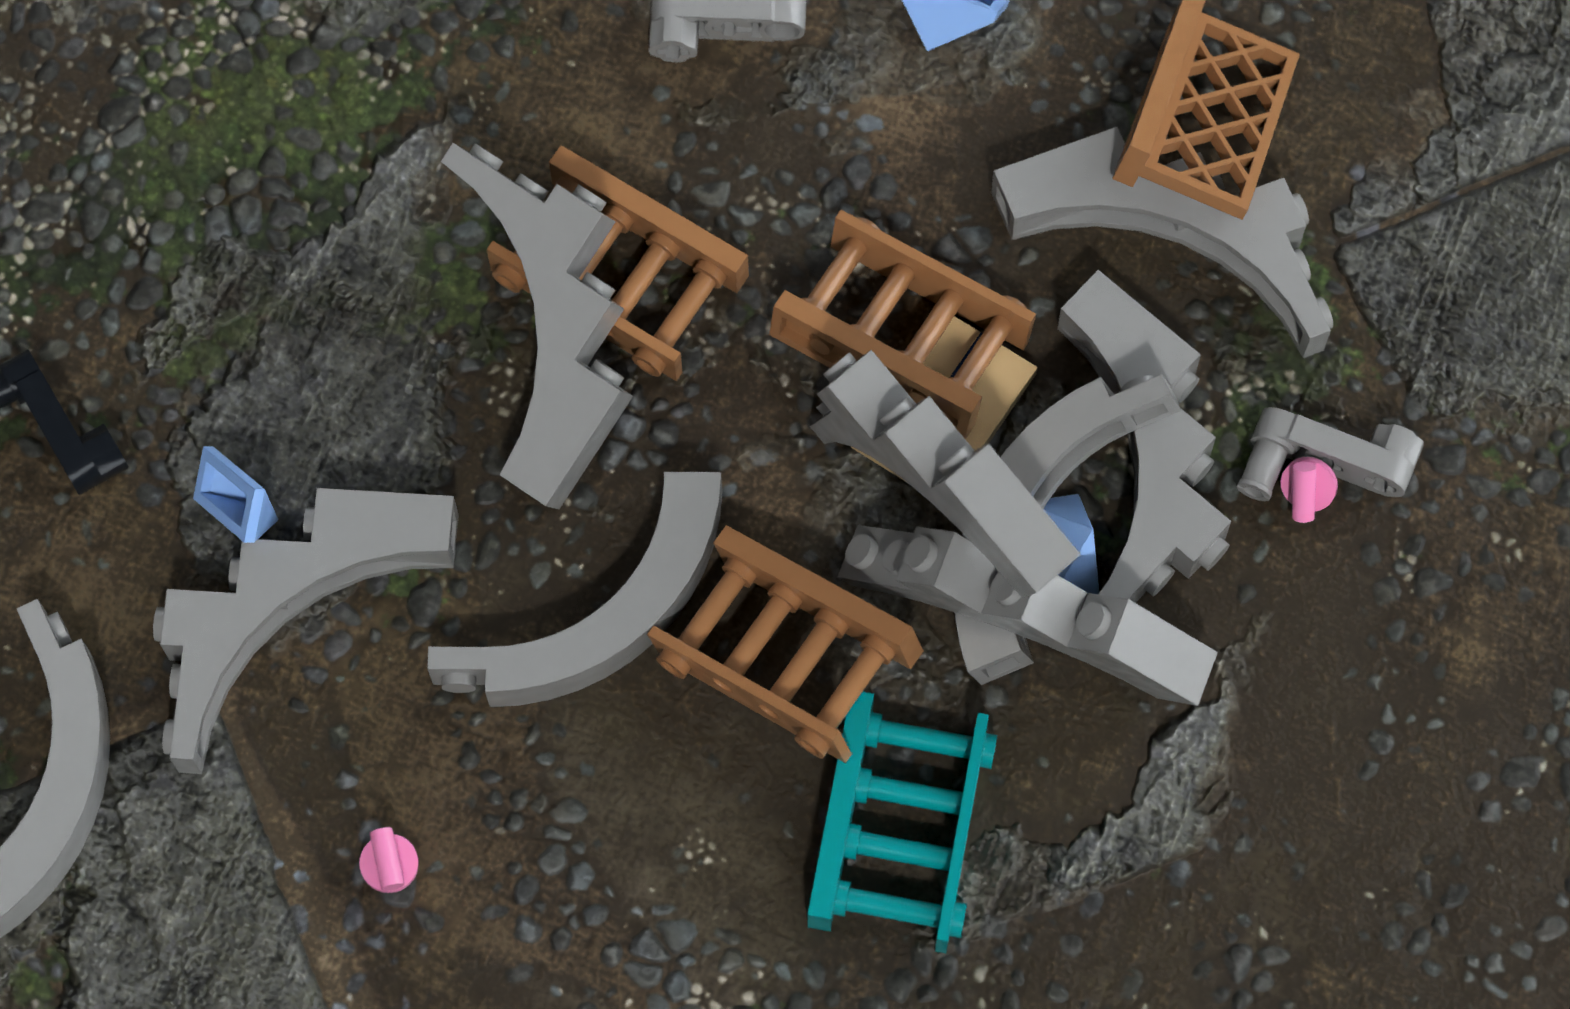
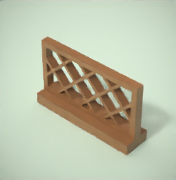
M1181 0L1168 24L1112 179L1133 188L1140 176L1243 220L1249 209L1300 54L1203 13L1202 9L1206 0ZM1203 34L1223 42L1229 53L1212 57L1202 41ZM1261 58L1282 67L1280 74L1263 78L1252 60ZM1237 65L1246 78L1247 83L1231 87L1220 69ZM1205 73L1216 91L1199 95L1188 77ZM1256 94L1267 113L1250 117L1239 99ZM1224 103L1235 121L1217 125L1207 107ZM1192 111L1203 130L1185 134L1174 116ZM1243 133L1254 152L1236 156L1225 137ZM1211 142L1221 161L1204 165L1193 146ZM1178 150L1189 169L1181 172L1158 163L1159 157L1162 154ZM1229 172L1240 189L1239 196L1219 189L1212 177Z

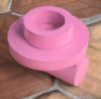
M1300 457L1291 461L1281 476V490L1285 498L1292 504V519L1296 522L1307 523L1315 519V511H1320L1329 506L1337 494L1338 481L1334 471L1325 462L1314 457Z
M391 827L371 831L369 833L371 841L362 850L359 861L360 871L364 880L370 887L379 892L394 893L403 890L412 883L418 872L419 860L414 846L406 838L394 834Z

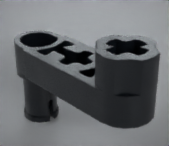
M29 349L0 364V409L17 400L20 404L26 402L78 495L87 492L129 468L105 424L78 437Z

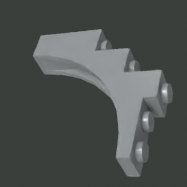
M1118 127L994 170L991 194L1012 240L1053 229L1097 226L1140 231L1180 243L1221 264L1252 288L1283 323L1302 358L1324 351L1331 332L1330 329L1333 328V318L1324 298H1316L1308 282L1311 279L1309 264L1302 250L1298 248L1300 247L1306 225L1309 223L1308 211L1302 197L1298 193H1291L1285 178L1256 187L1249 209L1243 220L1140 176L1132 188L1112 179L1125 145ZM1198 152L1197 154L1201 161L1206 165L1201 152ZM1183 158L1165 164V166L1179 172L1189 169ZM1213 176L1212 179L1217 187L1225 191L1221 176Z
M452 143L441 162L474 188L502 223L522 262L534 303L538 349L533 394L520 437L500 476L544 506L560 509L633 397L619 387L624 380L622 375L597 359L591 367L588 366L624 310L623 307L610 299L616 290L589 272H586L582 280L579 279L616 221L601 212L607 202L579 184L573 193L556 184L544 202L543 200L548 194V190L522 173L519 174L515 182L498 171L503 161L476 143L470 151Z
M1099 270L1061 308L1058 330L1088 359L1113 395L1121 392L1122 386L1134 378L1144 375L1156 377L1163 374L1180 404L1199 382L1200 378L1195 374L1201 354ZM1183 409L1127 434L1134 471L1133 519L1127 543L1110 579L1099 592V595L1125 598L1134 603L1146 591L1151 596H1155L1175 573V570L1170 565L1174 566L1189 579L1200 566L1209 571L1222 558L1230 546L1225 539L1231 520L1189 486L1194 487L1213 466L1215 461L1210 456L1216 437Z
M872 350L858 360L849 352L823 374L830 382L817 393L823 402L816 408L823 416L810 426L824 444L838 442L852 446L876 459L900 476L944 514L983 553L1022 598L1040 591L1081 555L989 443L974 450L930 396L915 403Z
M317 488L315 507L307 506L304 513L303 536L304 540L311 542L258 539L254 543H244L242 541L240 557L232 556L229 566L230 591H236V593L167 589L165 607H157L155 611L153 636L156 642H160L169 661H181V664L172 665L170 673V697L177 699L174 720L167 719L163 730L164 754H170V760L179 773L202 774L211 731L230 688L253 655L287 621L323 597L365 579L409 569L454 568L459 518L454 496Z
M857 525L853 538L847 546L845 559L837 576L839 579L855 587L885 592L923 602L1005 629L1088 663L1126 681L1157 699L1198 706L1218 653L1129 599L1087 593L1059 575L1037 593L1022 598L971 541L956 532L916 527L914 533Z

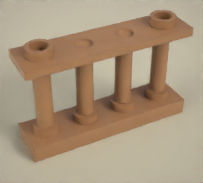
M561 145L549 161L554 187L558 184L573 193L578 184L607 202L601 212L616 221L579 279L582 280L586 272L593 273L620 233H627L630 230L647 240L646 243L649 247L612 299V301L623 307L624 310L605 339L633 355V362L648 374L659 377L663 373L677 382L683 373L681 353L675 350L673 346L713 288L719 289L723 285L735 293L739 292L749 277L748 255ZM492 241L487 248V254L494 279L512 292L519 293L523 289L530 293L523 265L516 250L511 252ZM678 258L693 267L695 277L654 336L628 322L626 318L665 262Z
M840 210L835 217L830 246L839 251L807 298H799L784 290L773 307L769 335L829 368L849 352L858 360L872 350L915 403L930 396L966 439L976 424L982 396L973 392V388L1004 341L1021 350L1025 349L1029 343L1036 313L1028 310L1018 299L1008 295L1002 296L882 232L872 221L865 218H856ZM861 263L884 275L887 279L857 323L849 325L827 313L826 309L856 265ZM908 288L936 304L905 351H897L875 339L874 336ZM958 315L984 329V332L955 376L947 378L923 363L954 316Z
M726 525L713 542L724 562L722 570L725 574L678 639L654 625L648 632V637L659 653L656 658L657 662L674 676L685 679L687 674H690L796 735L794 737L795 741L812 755L824 758L828 753L846 763L852 753L837 728L882 663L888 665L894 660L910 670L923 653L922 646L913 627ZM755 583L768 591L767 594L770 600L724 664L698 651L743 586L750 588ZM800 608L814 616L815 627L770 690L744 677L747 670L789 612L796 613ZM847 634L861 642L860 646L863 651L819 714L815 717L790 703L835 637L841 639Z

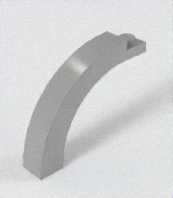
M1163 374L1156 377L1144 375L1134 378L1122 386L1121 392L1114 395L1102 377H1099L1072 391L1046 409L1019 434L1000 458L1044 509L1061 483L1089 456L1108 443L1181 411L1173 389ZM955 613L959 645L967 672L981 685L1034 663L1025 637Z
M664 472L662 506L650 545L640 564L627 582L609 601L594 613L556 634L531 642L494 647H428L427 669L433 685H441L444 691L453 693L473 692L476 690V685H485V694L489 707L520 706L551 700L579 691L605 679L632 662L653 644L647 635L653 625L666 631L675 621L692 597L705 572L714 548L713 542L716 540L720 522L723 491L721 472Z
M38 599L16 609L46 677L52 712L51 746L40 787L30 808L17 828L0 847V938L21 924L48 898L64 879L77 859L94 825L103 798L109 768L110 727L108 707L102 680L93 656L82 638L72 643V639L59 612L48 615Z

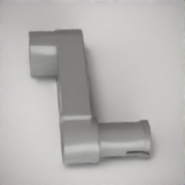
M652 0L648 51L650 55L658 57L663 61L684 62L689 58L696 57L698 39L770 42L774 40H796L804 36L806 0Z
M1268 407L1262 410L1250 439L1254 447L1242 478L1238 481L1236 487L1247 497L1258 501H1269L1285 459L1295 460L1300 457H1314L1329 465L1339 479L1384 496L1402 497L1406 492L1423 449L1424 441L1417 437L1413 431L1396 424H1378L1375 427L1370 442L1299 414Z

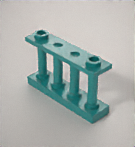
M862 692L845 718L842 736L852 755L846 763L839 759L837 760L808 910V928L831 932L834 915L845 917L846 911L938 928L935 952L946 953L949 936L961 938L967 903L957 902L956 897L980 767L992 769L997 735L986 733L989 715L983 713L977 714L974 736L882 720L883 714L873 712L874 693ZM878 743L969 759L964 791L960 792L872 775V769L862 768L866 746L877 748ZM869 798L959 815L954 846L949 848L861 831L862 825L852 824L855 802L866 804ZM858 854L949 871L943 905L850 888L851 882L841 880L844 859L856 860Z

